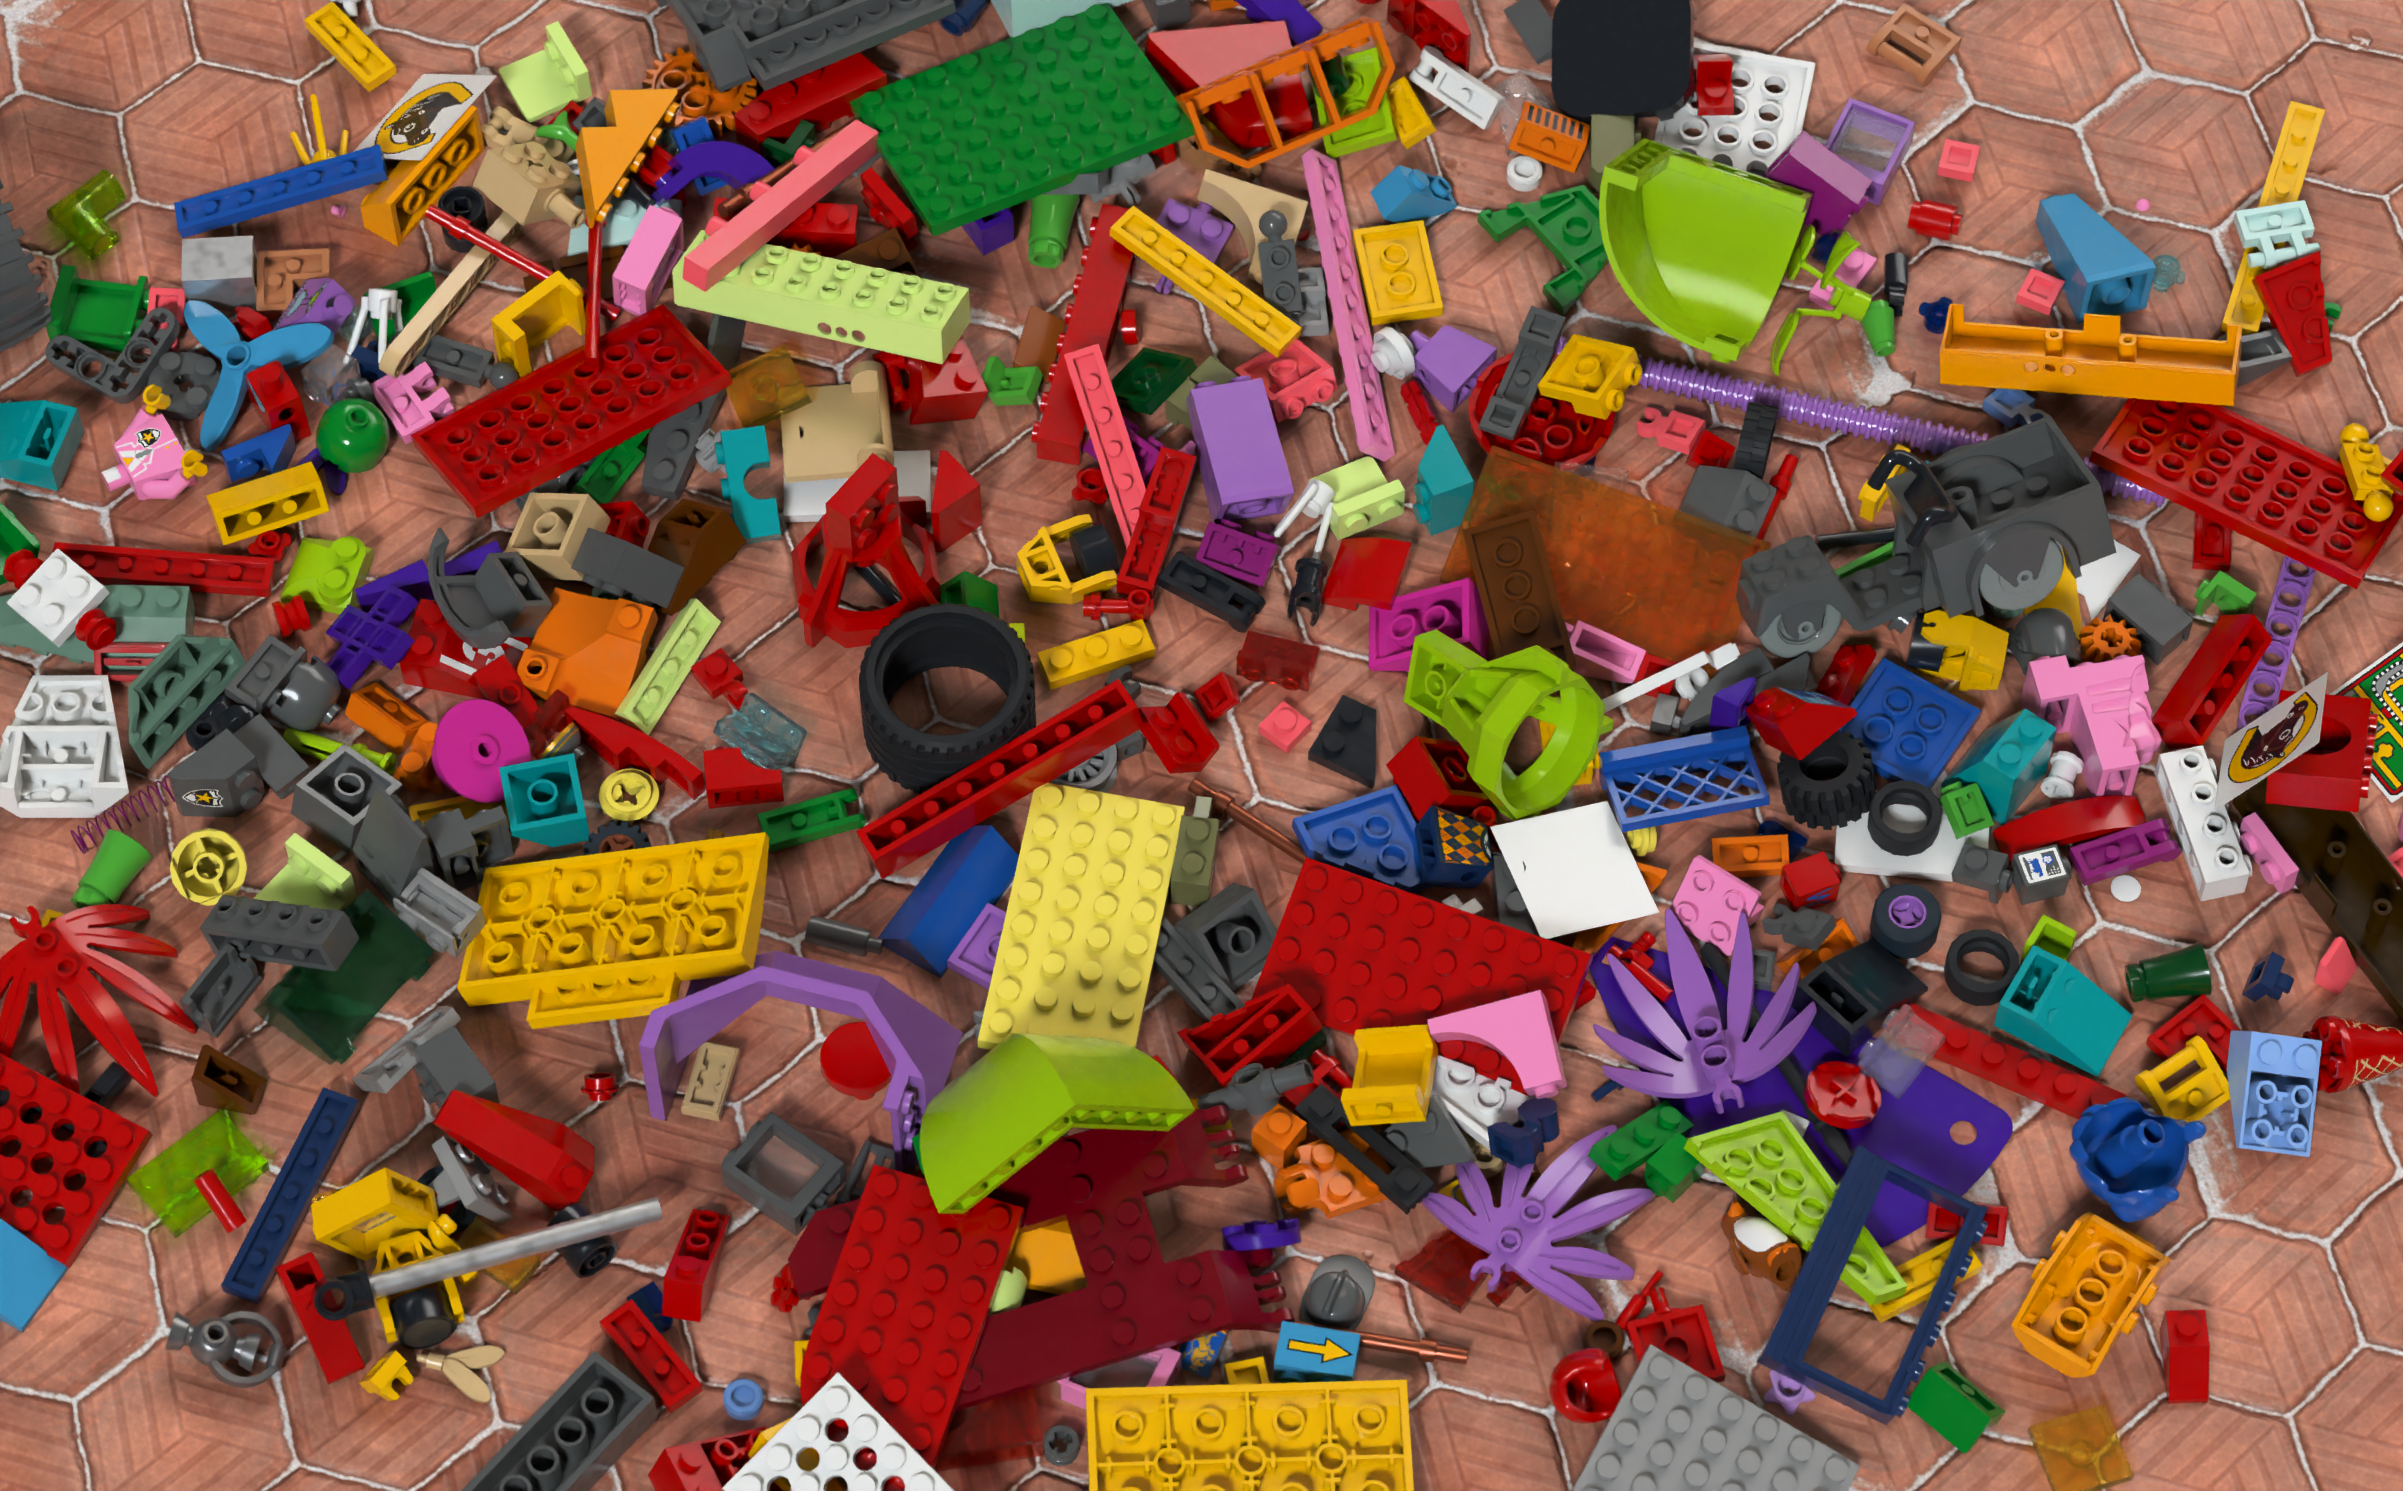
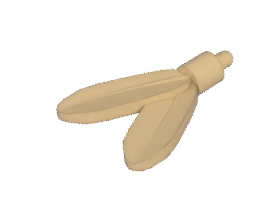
M485 1345L462 1350L448 1356L429 1352L428 1356L418 1354L416 1359L419 1362L426 1363V1368L442 1371L462 1393L473 1401L488 1403L491 1400L488 1386L472 1370L495 1365L504 1357V1351L496 1346Z

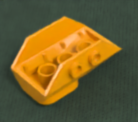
M2090 1211L2078 1218L2068 1232L2063 1229L2059 1232L2050 1249L2054 1253L2048 1261L2042 1258L2031 1275V1279L2035 1282L2011 1324L2016 1338L2029 1354L2072 1378L2094 1375L2121 1334L2129 1335L2140 1318V1314L2136 1313L2141 1304L2147 1307L2150 1305L2160 1287L2155 1283L2172 1260L2157 1251L2156 1246L2117 1223L2107 1222Z

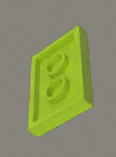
M1376 47L1342 57L1349 87L1343 95L1333 99L1340 118L1366 106L1382 68L1381 59ZM1387 89L1376 114L1323 137L1328 157L1333 159L1397 140ZM1314 91L1320 125L1322 126L1330 121L1322 99Z

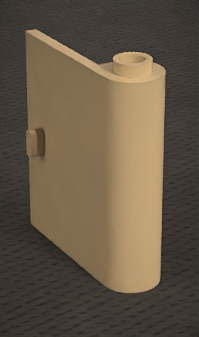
M871 360L857 363L850 372L851 384L778 390L785 483L850 478L872 453L892 466L894 465L887 374L882 364Z

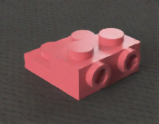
M1298 339L1279 358L1266 350L1233 369L1234 374L1238 377L1251 376V379H1263L1273 418L1277 423L1288 418H1298L1304 408L1317 401L1325 402L1329 400L1333 392L1338 389L1332 366Z

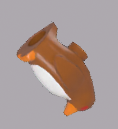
M1738 1201L1733 1202L1720 1223L1729 1241V1253L1734 1268L1742 1275H1748L1750 1271L1751 1275L1758 1278H1766L1778 1285L1783 1291L1788 1290L1800 1270L1802 1264L1800 1249L1802 1250L1803 1248L1767 1218L1751 1216L1742 1208Z

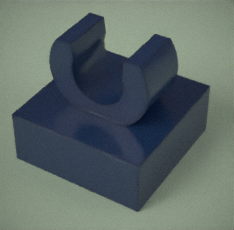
M372 340L367 345V348L360 345L356 346L350 355L356 377L365 378L368 382L373 383L387 375L379 369L378 341Z
M2272 951L2254 963L2242 995L2256 1002L2265 995L2279 1000L2283 992L2288 994L2294 979L2280 972L2285 958Z

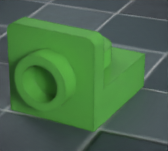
M2220 570L2211 581L2205 579L2197 589L2195 598L2198 601L2195 613L2202 616L2214 603L2226 615L2252 614L2257 593Z
M1961 781L1940 789L1942 796L1938 798L1940 806L1944 808L1956 839L1995 825L1978 783L1963 787Z

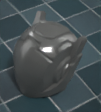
M2034 609L2019 621L2015 631L2012 628H2006V632L2009 633L2008 646L2020 664L2025 676L2029 662L2042 656H2050L2052 658L2066 655L2070 668L2082 663L2081 645L2074 632L2072 620L2058 609Z

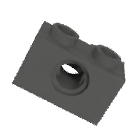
M501 806L491 810L484 809L478 811L466 820L460 808H457L450 812H440L424 822V826L430 834L428 844L435 855L432 861L442 881L457 891H462L482 883L483 872L481 868L514 855L507 818Z

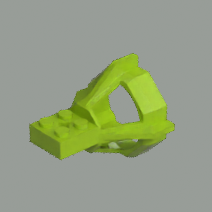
M1437 629L1415 636L1403 702L1445 727L1455 740L1457 739L1469 755L1467 770L1471 778L1497 807L1500 813L1513 821H1519L1540 816L1542 810L1559 805L1587 769L1588 764L1595 758L1599 736L1612 731L1614 724L1613 719L1604 715L1605 703L1584 677L1570 670L1566 662L1538 645L1487 661ZM1558 690L1560 692V697L1549 696ZM1529 716L1556 725L1548 745L1539 758L1525 772L1516 776L1506 764L1504 758L1516 730L1525 717Z

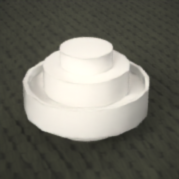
M1385 327L1374 334L1371 359L1378 371L1381 373L1386 372L1397 379H1404L1415 371V350L1404 334L1398 333L1391 327Z

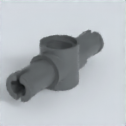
M1306 1059L1278 1069L1273 1067L1264 1069L1260 1063L1248 1064L1233 1075L1227 1087L1198 1096V1108L1205 1110L1225 1105L1227 1111L1234 1109L1242 1111L1246 1109L1250 1115L1264 1114L1278 1104L1279 1097L1283 1096V1092L1312 1083L1314 1077L1312 1068Z

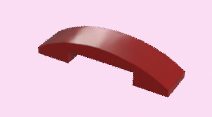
M2100 796L2071 801L2028 814L1995 829L1993 837L1999 852L2008 854L2009 865H2011L2014 854L2055 844L2062 846L2113 834L2146 823L2147 821L2137 796Z

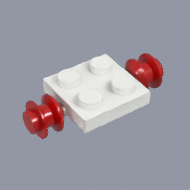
M57 548L45 562L39 558H34L33 553L27 549L14 552L6 559L3 569L4 578L9 582H14L15 587L18 589L6 603L58 648L74 631L76 638L86 642L87 647L91 650H99L112 643L117 629L116 622L112 618L106 617L105 612L101 609H96L110 592Z

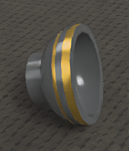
M571 722L537 760L574 753L577 763L587 750L580 745L582 737L575 723Z

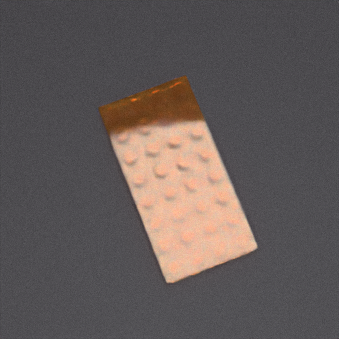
M1494 445L1491 446L1441 573V583L1447 584L1470 578L1477 586L1463 529L1534 510L1566 623L1575 626L1577 621L1580 620L1646 650L1647 654L1677 663L1702 651L1709 655V652L1730 642L1732 644L1735 643L1744 619L1739 611L1736 600L1742 561L1757 552L1769 550L1771 543ZM1709 663L1701 666L1711 679L1721 671H1717Z

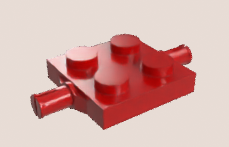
M1658 1287L1657 1292L1656 1288L1651 1289L1648 1295L1655 1312L1645 1318L1628 1321L1625 1327L1637 1366L1646 1349L1651 1344L1716 1383L1723 1382L1725 1380V1372L1703 1304L1684 1309L1670 1308L1665 1295V1289Z

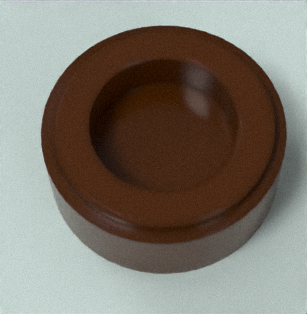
M1607 1320L1591 1324L1585 1333L1584 1348L1602 1349L1608 1353L1611 1361L1620 1356L1624 1347V1333L1622 1329L1614 1322Z

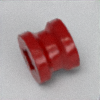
M300 594L293 596L291 601L286 603L280 601L272 603L274 615L283 639L290 637L292 632L296 630L304 632L312 630L308 613Z

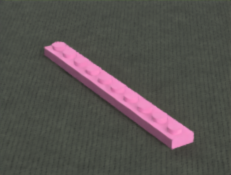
M1310 149L1302 155L1305 171L1304 177L1308 186L1310 207L1313 211L1316 227L1315 233L1322 257L1321 264L1325 272L1328 287L1327 294L1330 298L1333 324L1336 328L1339 354L1343 363L1344 380L1351 404L1350 411L1357 434L1356 441L1361 452L1385 462L1393 457L1395 452L1379 372L1371 359L1373 342L1336 160L1314 149Z

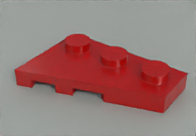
M2320 251L2255 276L2252 280L2273 328L2277 330L2292 355L2289 363L2296 378L2330 365L2332 362L2328 318H2326L2324 306V282L2321 280Z

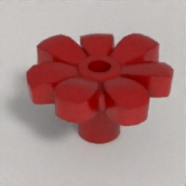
M787 1263L781 1269V1277L774 1276L773 1289L776 1291L770 1297L771 1304L777 1306L779 1311L784 1313H790L792 1306H796L800 1301L790 1266Z

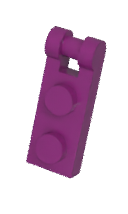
M2159 818L2071 847L2068 856L2083 885L2086 886L2159 861L2169 862L2177 858L2182 851L2177 841L2172 840L2169 836L2170 827L2166 819ZM2148 839L2155 840L2157 845L2150 846Z

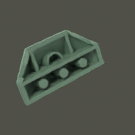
M178 634L128 686L129 743L144 767L150 769L223 692L247 663L232 639L228 637Z

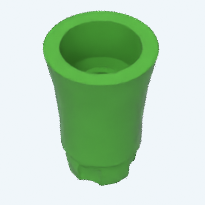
M1039 195L1030 199L1031 220L1028 238V260L1032 265L1056 268L1062 264L1064 253L1067 250L1073 217L1080 201L1078 195Z
M106 830L96 855L79 881V888L71 898L74 906L80 909L93 905L116 904L136 875L152 860L151 854L129 836L116 830Z

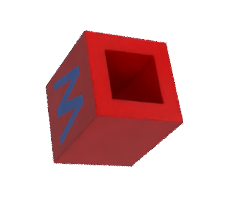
M1822 851L1782 866L1779 886L1793 912H1797L1801 906L1815 909L1836 901L1839 886L1842 884V876L1838 866L1834 862L1830 863L1826 854Z

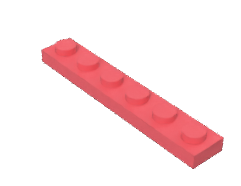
M1098 343L1064 354L1123 540L1126 549H1128L1139 518V509L1146 488Z

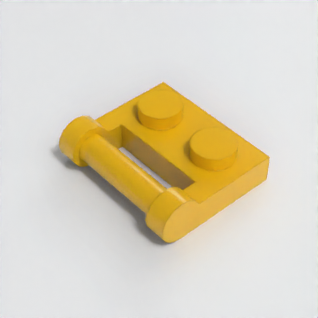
M2197 1035L2186 1042L2184 1049L2151 1071L2145 1069L2134 1078L2137 1087L2147 1096L2158 1116L2185 1120L2186 1122L2198 1121L2230 1099L2229 1085L2226 1077L2206 1042ZM2196 1060L2198 1062L2199 1070L2166 1092H2163L2159 1083L2192 1061Z

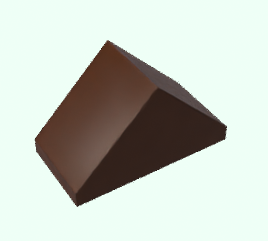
M206 1044L201 1048L191 1082L199 1105L254 1115L257 1112L267 1079Z

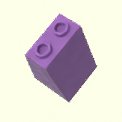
M1239 376L1231 379L1230 383L1216 385L1214 381L1196 384L1194 389L1190 390L1186 403L1211 522L1220 524L1221 519L1235 522L1284 514L1294 495V489L1263 379Z

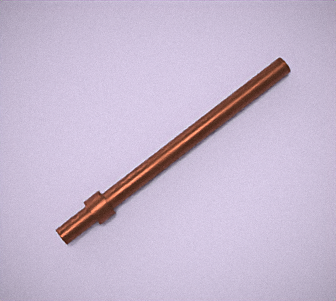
M853 118L809 148L817 151L857 118ZM794 157L752 184L745 183L737 188L733 196L717 206L718 213L722 217H727L741 207L746 208L754 202L749 197L753 185L759 180L770 186L775 185L797 167L793 163Z
M1197 778L1191 781L1188 791L1196 796L1212 798V811L1222 817L1229 816L1298 862L1304 863L1307 856L1299 843L1236 804L1235 798L1225 791L1221 790L1218 792Z
M1298 1320L1293 1322L1361 1334L1360 1347L1418 1356V1361L1434 1363L1436 1359L1460 1364L1467 1363L1468 1348L1438 1344V1339L1422 1337L1421 1341ZM1278 1328V1329H1275V1330H1272V1331H1267V1332H1273V1333H1279V1334H1280V1329H1281V1328Z

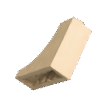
M1208 169L1205 171L1197 200L1207 203L1222 212L1237 227L1245 241L1249 256L1247 278L1256 281L1260 285H1262L1257 245L1258 243L1268 242V238L1259 229L1260 217L1269 210L1282 212L1288 223L1287 230L1282 235V240L1294 239V244H1296L1308 205V201Z

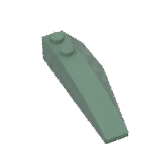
M103 585L110 594L96 609H101L105 612L106 617H110L116 622L117 629L112 642H171L178 634L193 635L196 609L189 586ZM14 594L0 596V645L15 648L18 645L33 649V652L36 654L48 656L51 653L67 657L70 662L83 664L85 661L94 664V650L89 649L86 642L77 639L75 631L58 648L6 603ZM102 653V656L157 657L159 653ZM103 666V670L143 671L147 666Z

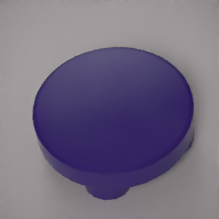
M1299 1218L1276 1220V1223L1256 1220L1243 1222L1242 1225L1221 1227L1223 1250H1259L1289 1246L1302 1242Z

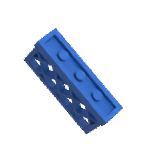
M1746 726L1599 753V780L1603 790H1607L1622 832L1770 805V796L1749 745V733ZM1746 764L1741 772L1728 768L1729 766ZM1710 771L1704 779L1692 775V773ZM1718 775L1733 781L1728 788L1712 783ZM1673 778L1667 786L1654 781ZM1681 782L1696 787L1691 795L1675 790ZM1633 784L1636 785L1630 793L1617 788ZM1741 785H1745L1755 789L1757 794L1744 796L1736 791ZM1644 789L1660 794L1654 802L1639 797ZM1705 791L1720 797L1717 801L1709 803L1699 799ZM1668 798L1683 804L1680 808L1672 810L1662 806ZM1631 805L1646 811L1643 815L1627 818L1625 813Z

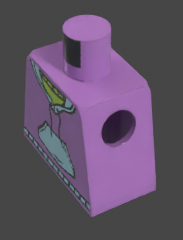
M331 278L307 279L273 327V330L297 324L319 323L329 328L335 335L355 306V299Z

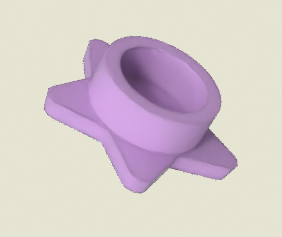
M1774 1370L1770 1371L1773 1387L1764 1395L1766 1403L1780 1404L1788 1416H1793L1799 1403L1814 1400L1815 1394L1805 1385ZM1785 1389H1792V1393L1787 1394L1785 1392Z

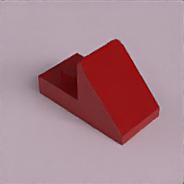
M1729 54L1693 55L1698 116L1733 115L1734 100L1731 80L1733 59Z

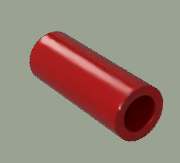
M213 1168L204 1171L193 1179L194 1184L227 1233L234 1231L247 1221Z

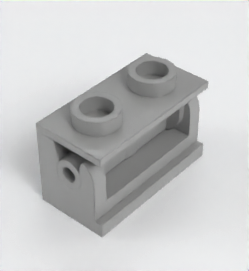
M422 867L417 872L418 875L403 890L399 900L397 898L393 899L397 916L396 920L408 932L413 933L417 931L426 937L427 942L435 950L441 953L447 951L457 958L486 925L482 906Z

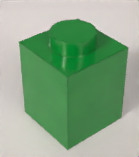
M1678 1131L1646 1161L1644 1180L1649 1189L1660 1197L1664 1195L1672 1203L1705 1171V1166L1684 1149L1687 1138Z

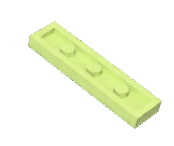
M697 598L689 599L685 608L680 611L615 712V715L627 726L637 729L648 736L690 672L691 666L695 664L721 623Z

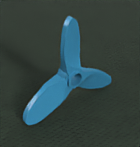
M199 300L186 302L183 315L188 327L196 339L210 353L220 359L222 363L218 384L206 409L201 427L200 443L202 447L210 452L227 435L247 391L245 376L249 372L273 361H279L284 370L301 365L325 352L334 340V333L322 324L305 323L272 330L250 342H245L239 330L213 306Z

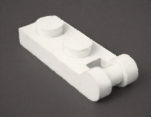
M1424 46L1420 54L1421 62L1419 66L1413 68L1409 76L1410 80L1483 130L1490 128L1505 98L1443 57V54L1438 49ZM1433 68L1438 71L1435 78L1431 74Z

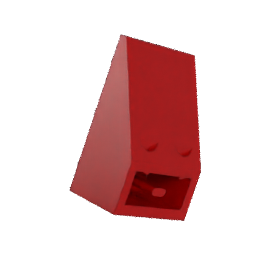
M1388 0L1387 21L1394 30L1400 33L1403 32L1415 41L1421 50H1423L1424 46L1438 49L1443 54V57L1469 73L1471 31L1456 0Z
M764 1426L665 1448L648 1473V1477L655 1491H724L722 1488L751 1460L748 1453L759 1434L767 1430V1428ZM772 1481L770 1491H783Z

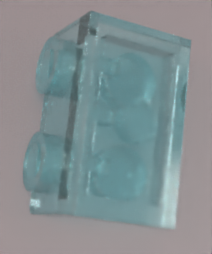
M753 692L745 695L738 712L719 719L713 730L714 734L732 747H741V753L760 767L778 770L796 761L807 735V731Z

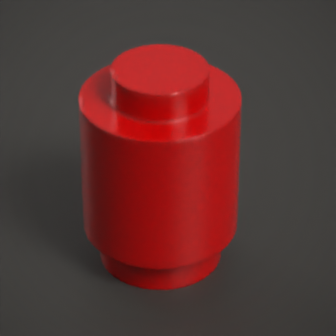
M1926 199L1922 202L1914 201L1909 215L1908 229L1916 230L1918 235L1950 241L1953 235H1959L1963 215L1958 214V206Z

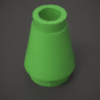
M1885 300L1871 301L1860 323L1874 351V355L1877 357L1891 355L1896 350L1894 309L1889 307V303Z

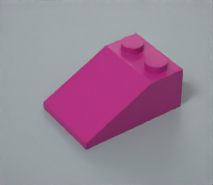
M1470 578L1398 596L1395 598L1391 611L1369 606V669L1371 671H1409L1415 636L1435 629L1489 661V628L1478 587Z

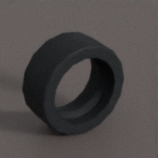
M1900 780L1888 783L1876 792L1870 803L1867 828L1872 840L1884 851L1899 856L1920 854L1931 847L1938 836L1942 808L1938 798L1928 787L1914 781ZM1897 803L1911 804L1919 808L1926 815L1927 824L1919 832L1911 834L1899 833L1890 829L1883 822L1882 813L1889 805Z
M1988 929L1968 931L1961 934L1951 943L1944 966L1945 982L1951 993L1961 1001L1975 1006H1991L2001 1001L2020 968L2019 955L2012 942L2000 933ZM1971 952H1986L1994 955L2004 966L2003 977L1991 984H1980L1971 981L1959 969L1961 957Z

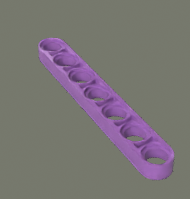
M2300 529L2303 533L2311 534L2307 530ZM2286 555L2264 626L2273 641L2263 654L2274 653L2282 659L2283 663L2279 666H2270L2261 657L2251 672L2237 718L2236 726L2238 731L2248 725L2244 719L2245 716L2249 714L2262 716L2277 706L2280 690L2283 686L2316 572L2315 569L2305 566L2308 569V574L2304 576L2292 574L2288 567L2291 564L2302 563ZM2285 593H2292L2299 598L2300 603L2295 606H2288L2281 601L2280 596ZM2276 623H2283L2290 628L2291 633L2286 636H2279L2272 631L2271 626ZM2260 683L2267 684L2273 689L2274 693L2267 697L2260 696L2254 691L2253 687Z

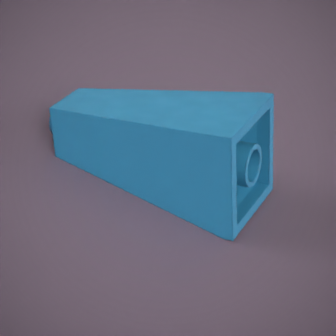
M2076 194L2053 195L2040 200L2036 224L2059 279L2065 281L2063 289L2077 323H2084V313L2115 316L2146 309L2156 269L2154 262Z

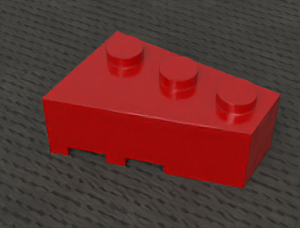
M1290 984L1244 1003L1245 1007L1224 1016L1222 1013L1210 1017V1022L1189 1030L1187 1027L1177 1032L1187 1049L1221 1088L1227 1087L1233 1075L1248 1064L1260 1063L1264 1069L1277 1067L1323 1028L1313 1009Z

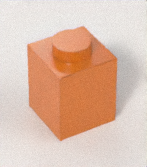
M1277 1104L1273 1109L1266 1112L1252 1129V1151L1278 1169L1287 1167L1295 1158L1296 1148L1306 1144L1307 1122L1280 1104Z

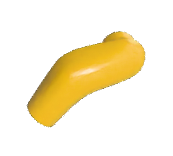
M447 1214L440 1215L436 1222L431 1220L427 1226L429 1238L434 1249L442 1252L444 1255L463 1250L450 1237L451 1233L457 1229V1224ZM474 1271L456 1276V1278L463 1286H466L479 1275V1272Z

